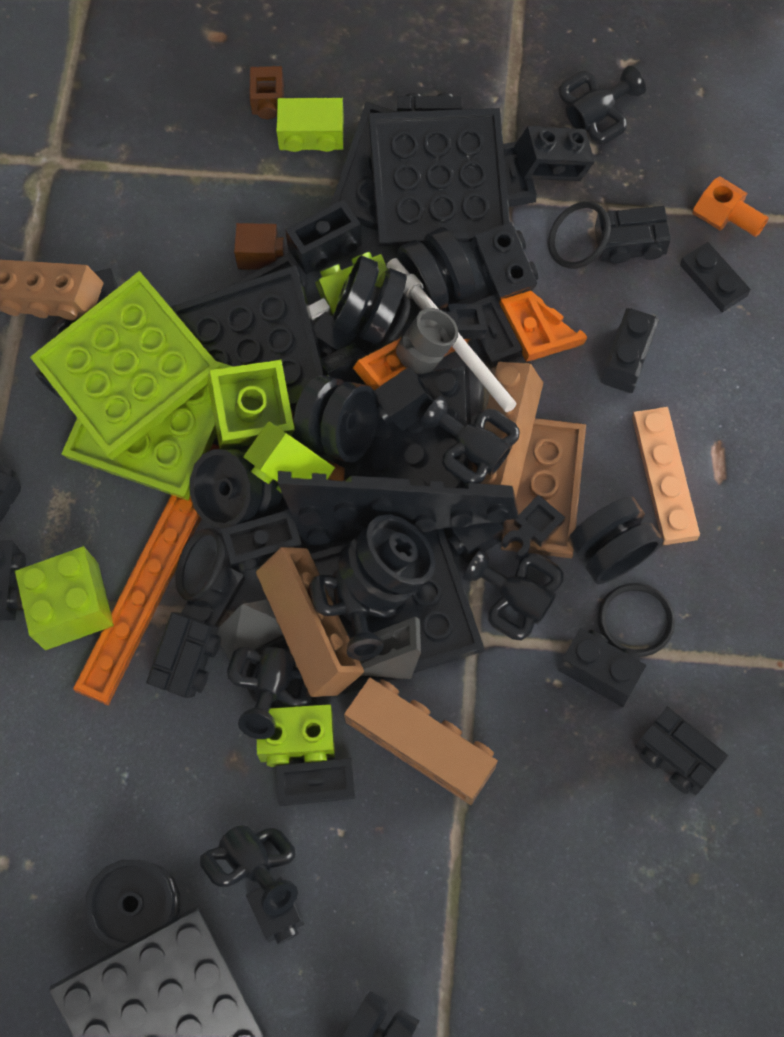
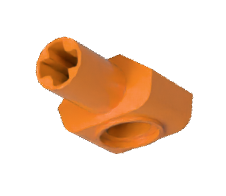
M720 176L715 178L703 192L692 213L719 231L730 221L754 237L761 233L769 217L744 202L748 194L747 192Z

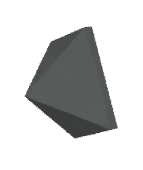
M268 599L242 604L219 627L217 636L221 637L220 645L229 661L233 652L239 647H249L258 651L264 645L284 636Z
M417 617L373 633L380 637L384 645L383 651L373 658L359 660L364 669V673L361 676L412 678L421 654L420 620Z

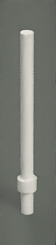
M397 258L388 262V269L392 268L406 274L407 280L403 292L406 297L412 298L421 310L426 308L438 309L424 292L423 284L415 274H409ZM458 333V338L452 348L505 412L513 410L517 403Z

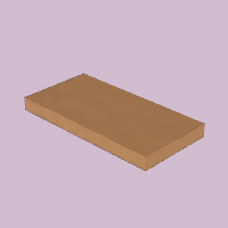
M537 418L534 420L516 495L518 515L539 495L566 518L565 522L541 547L532 541L528 553L571 559L573 557L574 550L567 540L576 529L586 424ZM514 519L504 522L503 538L508 532L519 530L514 525ZM511 542L506 548L501 545V550L518 552L522 548L519 542Z

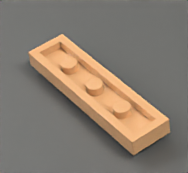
M668 407L634 412L632 420L660 536L663 539L662 544L670 545L698 540L700 533Z

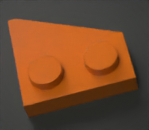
M532 291L500 300L499 304L523 349L522 355L526 362L584 345L587 339L583 331L579 330L576 333L563 323L564 316L554 308L546 306L544 301Z

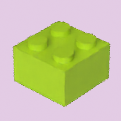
M281 360L209 371L207 382L220 449L252 445L268 421L292 436L295 429Z
M84 546L15 571L29 636L45 651L114 626L99 564Z

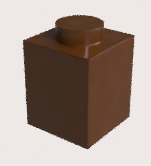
M236 223L234 253L238 269L259 270L276 261L278 257L284 256V237H278L277 224Z

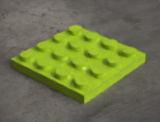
M140 271L30 356L111 460L208 384L210 370L221 369L218 363Z
M217 362L221 368L233 367L221 362ZM208 384L113 460L105 454L78 418L61 454L67 459L188 501L190 498V476L194 464L204 453L210 451L217 435Z

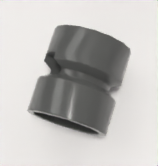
M426 308L420 311L396 346V354L399 361L406 368L410 367L418 374L434 371L444 355L448 353L456 342L458 327L455 321L442 310Z

